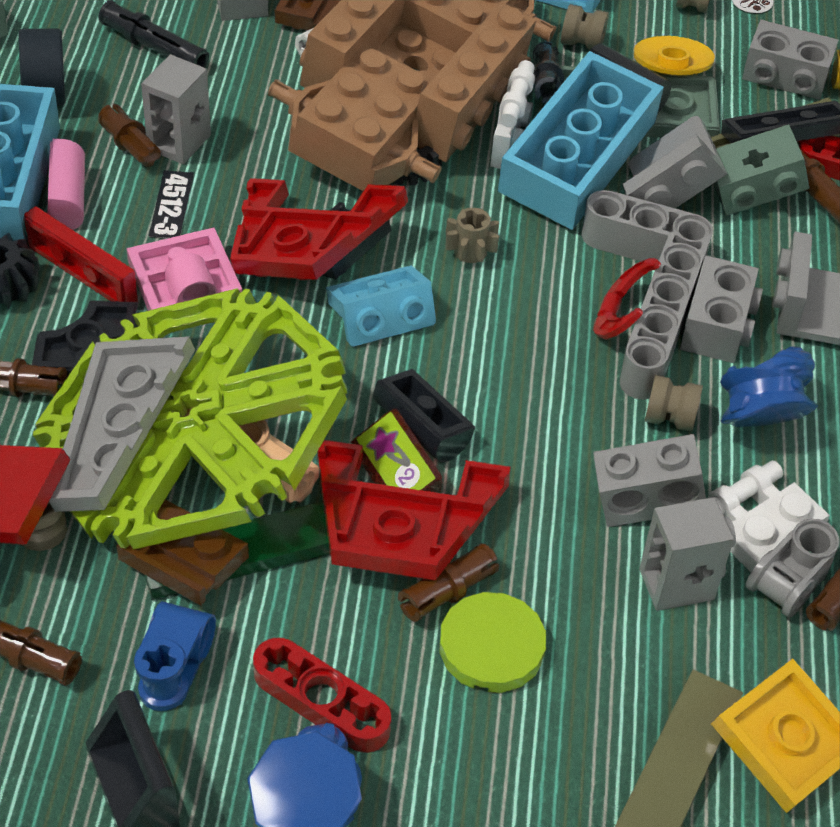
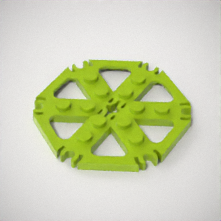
M236 288L133 314L132 316L138 327L135 328L130 320L124 319L120 322L125 330L121 337L110 339L105 333L99 336L101 342L163 338L172 332L215 323L186 369L182 372L105 510L70 511L89 537L92 539L94 535L100 543H104L108 535L114 531L113 536L121 548L126 549L131 545L134 550L252 522L246 509L243 508L245 506H248L254 515L261 517L265 512L259 499L267 493H274L280 500H285L287 493L281 480L290 484L294 491L296 490L347 400L345 395L347 387L342 375L346 374L339 350L279 295H277L275 301L271 292H266L262 299L256 303L250 289H244L240 292ZM274 334L286 335L307 355L303 359L244 373L263 341ZM93 341L35 423L37 429L33 431V436L40 447H64L95 347ZM192 408L190 410V415L186 416L187 409ZM298 411H307L312 414L310 422L292 453L283 460L270 459L239 427L240 425ZM191 457L199 463L225 492L223 502L214 509L190 513L169 520L157 518L159 508Z

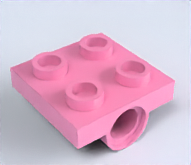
M215 228L126 248L128 263L135 270V279L148 311L236 288L242 292V287Z

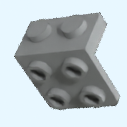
M693 116L635 155L629 162L633 177L623 183V186L628 196L677 208L727 175V172L705 123L700 117Z
M794 231L790 248H781L777 262L776 275L782 276V280L777 281L773 297V307L779 308L776 333L840 345V273L810 268L812 234Z

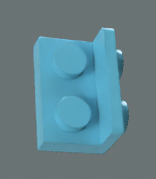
M412 265L326 287L328 303L343 318L346 340L351 346H358L429 327L436 323L431 281Z

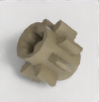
M479 208L462 209L457 216V220L454 218L447 219L446 250H454L456 257L466 263L483 262L487 256V251L491 253H497L499 221H491L489 214Z

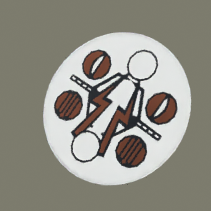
M732 0L737 8L749 13H763L770 10L773 6V0Z

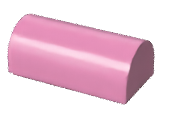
M52 138L49 156L47 214L75 230L84 220L85 153L80 145L71 140Z

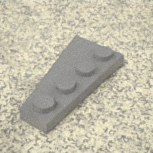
M189 336L96 342L63 447L71 460L49 501L55 512L105 510L195 351Z

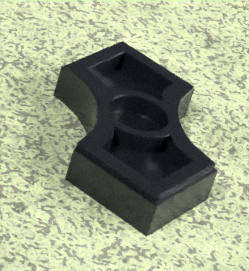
M90 301L84 314L72 324L58 330L43 331L37 334L32 365L54 368L64 367L69 376L92 341L94 344L101 342L99 337L101 334H107L110 339L121 337L125 330L120 322L124 319L130 320L134 327H137L132 315L139 313L138 302Z

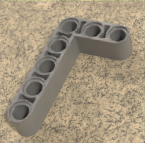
M601 190L592 193L587 198L581 235L583 241L595 249L634 260L643 261L648 258H656L661 262V266L654 272L641 306L643 314L635 322L626 346L619 383L621 389L628 396L642 400L650 399L655 375L666 376L695 293L704 257L708 253L713 227L706 218L694 213L613 191Z

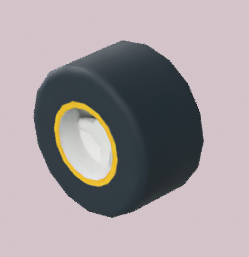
M58 28L20 29L19 61L21 85L54 88L57 106L64 105L65 83L62 31Z

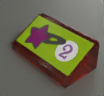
M396 408L385 413L350 441V444L363 445L362 465L375 484L441 493L442 476Z

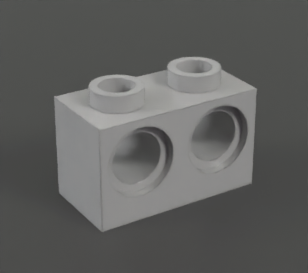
M760 19L749 48L742 79L820 100L839 40Z
M705 255L680 350L730 363L735 362L739 345L748 347L752 336L755 320L748 319L747 314L756 315L761 300L763 288L755 287L759 268Z
M694 434L593 452L599 493L607 527L652 520L654 509L657 507L706 499Z

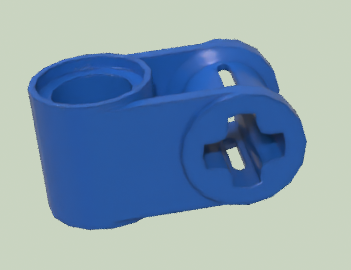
M163 601L157 605L151 617L149 628L134 657L135 670L140 677L138 685L140 700L146 707L155 711H167L182 704L187 697L201 662L206 658L211 648L216 628L215 615Z

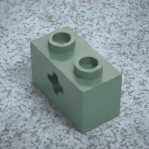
M789 124L716 148L727 172V175L713 183L725 216L809 189L805 160Z

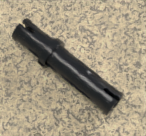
M108 0L102 5L98 20L102 25L123 34L128 42L134 45L142 44L166 58L171 54L201 67H206L209 60V53L206 49L200 48L177 36L175 33L151 22L150 17L142 12L133 13L116 4L113 0Z
M547 41L538 43L533 50L535 66L533 73L535 75V83L533 88L538 99L542 96L541 102L547 103L564 82V73L559 65L558 49L556 46L552 49V43Z

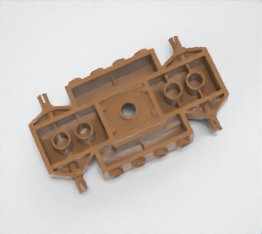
M341 0L308 34L306 47L302 52L299 62L300 66L303 67L300 85L305 88L303 90H295L275 79L269 87L268 96L289 106L288 113L292 116L288 151L354 187L364 191L368 184L389 185L403 175L408 176L411 171L433 184L437 180L442 167L421 157L416 152L417 147L422 149L427 145L433 148V151L439 154L438 159L444 162L451 157L456 149L462 151L470 141L474 127L476 125L483 126L491 114L493 104L496 101L501 103L504 94L507 93L508 81L512 71L518 68L521 61H531V58L527 56V51L532 35L535 34L550 42L557 27L536 17V14L533 13L534 0Z

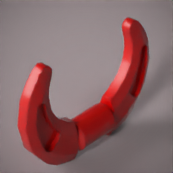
M648 258L638 262L625 271L610 287L604 296L593 325V331L598 337L603 339L615 337L629 329L641 317L643 311L640 308H636L622 317H617V313L622 303V298L632 285L648 272L656 270L661 266V262L658 259Z

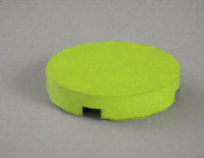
M482 592L465 597L449 609L441 624L439 653L445 667L461 684L473 689L474 685L482 688H488V692L503 693L520 688L536 676L545 656L546 630L539 615L524 601L505 593Z

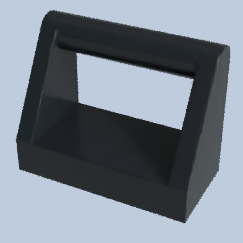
M132 690L123 691L115 696L86 741L90 761L116 827H180L175 788L138 698Z

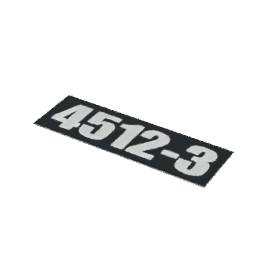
M164 170L149 237L172 238L181 235L194 172Z

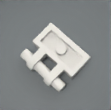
M528 60L521 61L518 68L514 69L510 75L507 93L504 94L499 107L498 124L493 137L490 167L501 169L502 157L524 131L521 127L527 128L530 124L533 103L527 102V95L532 91L535 83V75L533 74L535 66Z
M773 460L762 467L759 465L752 466L741 474V480L730 487L722 485L708 495V498H716L723 516H728L731 519L735 529L736 543L730 552L750 572H752L761 558L767 552L773 550L798 523L811 518L827 522L830 516L795 482L779 491L773 483L782 478L783 470ZM752 497L759 505L747 512L740 503Z

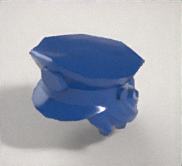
M791 346L781 350L771 359L756 367L737 369L736 366L728 368L727 372L722 376L720 383L729 394L730 405L724 413L721 422L735 427L765 426L799 419L814 411L818 405L805 395L804 389L813 379L812 372L815 369V361L812 359L811 354L804 351L801 347Z
M331 723L307 726L297 736L277 739L271 742L247 778L256 825L260 827H346L354 820L353 814L357 811L358 805L362 800L360 792L362 775L354 755L347 751L348 742L346 736L339 728Z

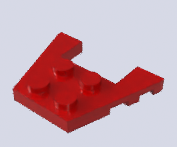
M250 178L246 187L248 199L243 200L241 209L244 216L243 222L237 226L230 257L235 274L256 275L258 277L272 276L296 278L299 280H317L408 203L405 186L368 184L351 211L280 208L289 196L285 180Z
M324 440L317 451L331 564L436 580L509 487L511 467L466 460L457 495L356 481L363 461V445Z

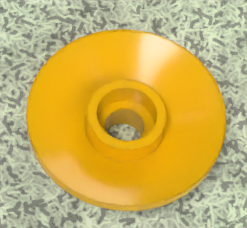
M678 36L646 38L635 45L633 53L635 60L642 66L652 71L672 76L702 73L713 66L715 59L713 51L708 46L698 41Z

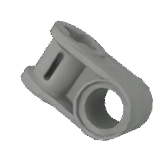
M811 518L801 521L773 550L767 552L750 573L745 587L752 592L761 591L782 607V614L788 618L793 617L805 604L811 593L826 579L839 547V536L836 529L820 519Z

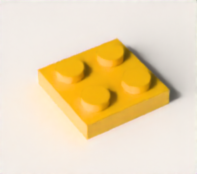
M793 658L721 713L711 723L714 729L786 813L840 769V711Z

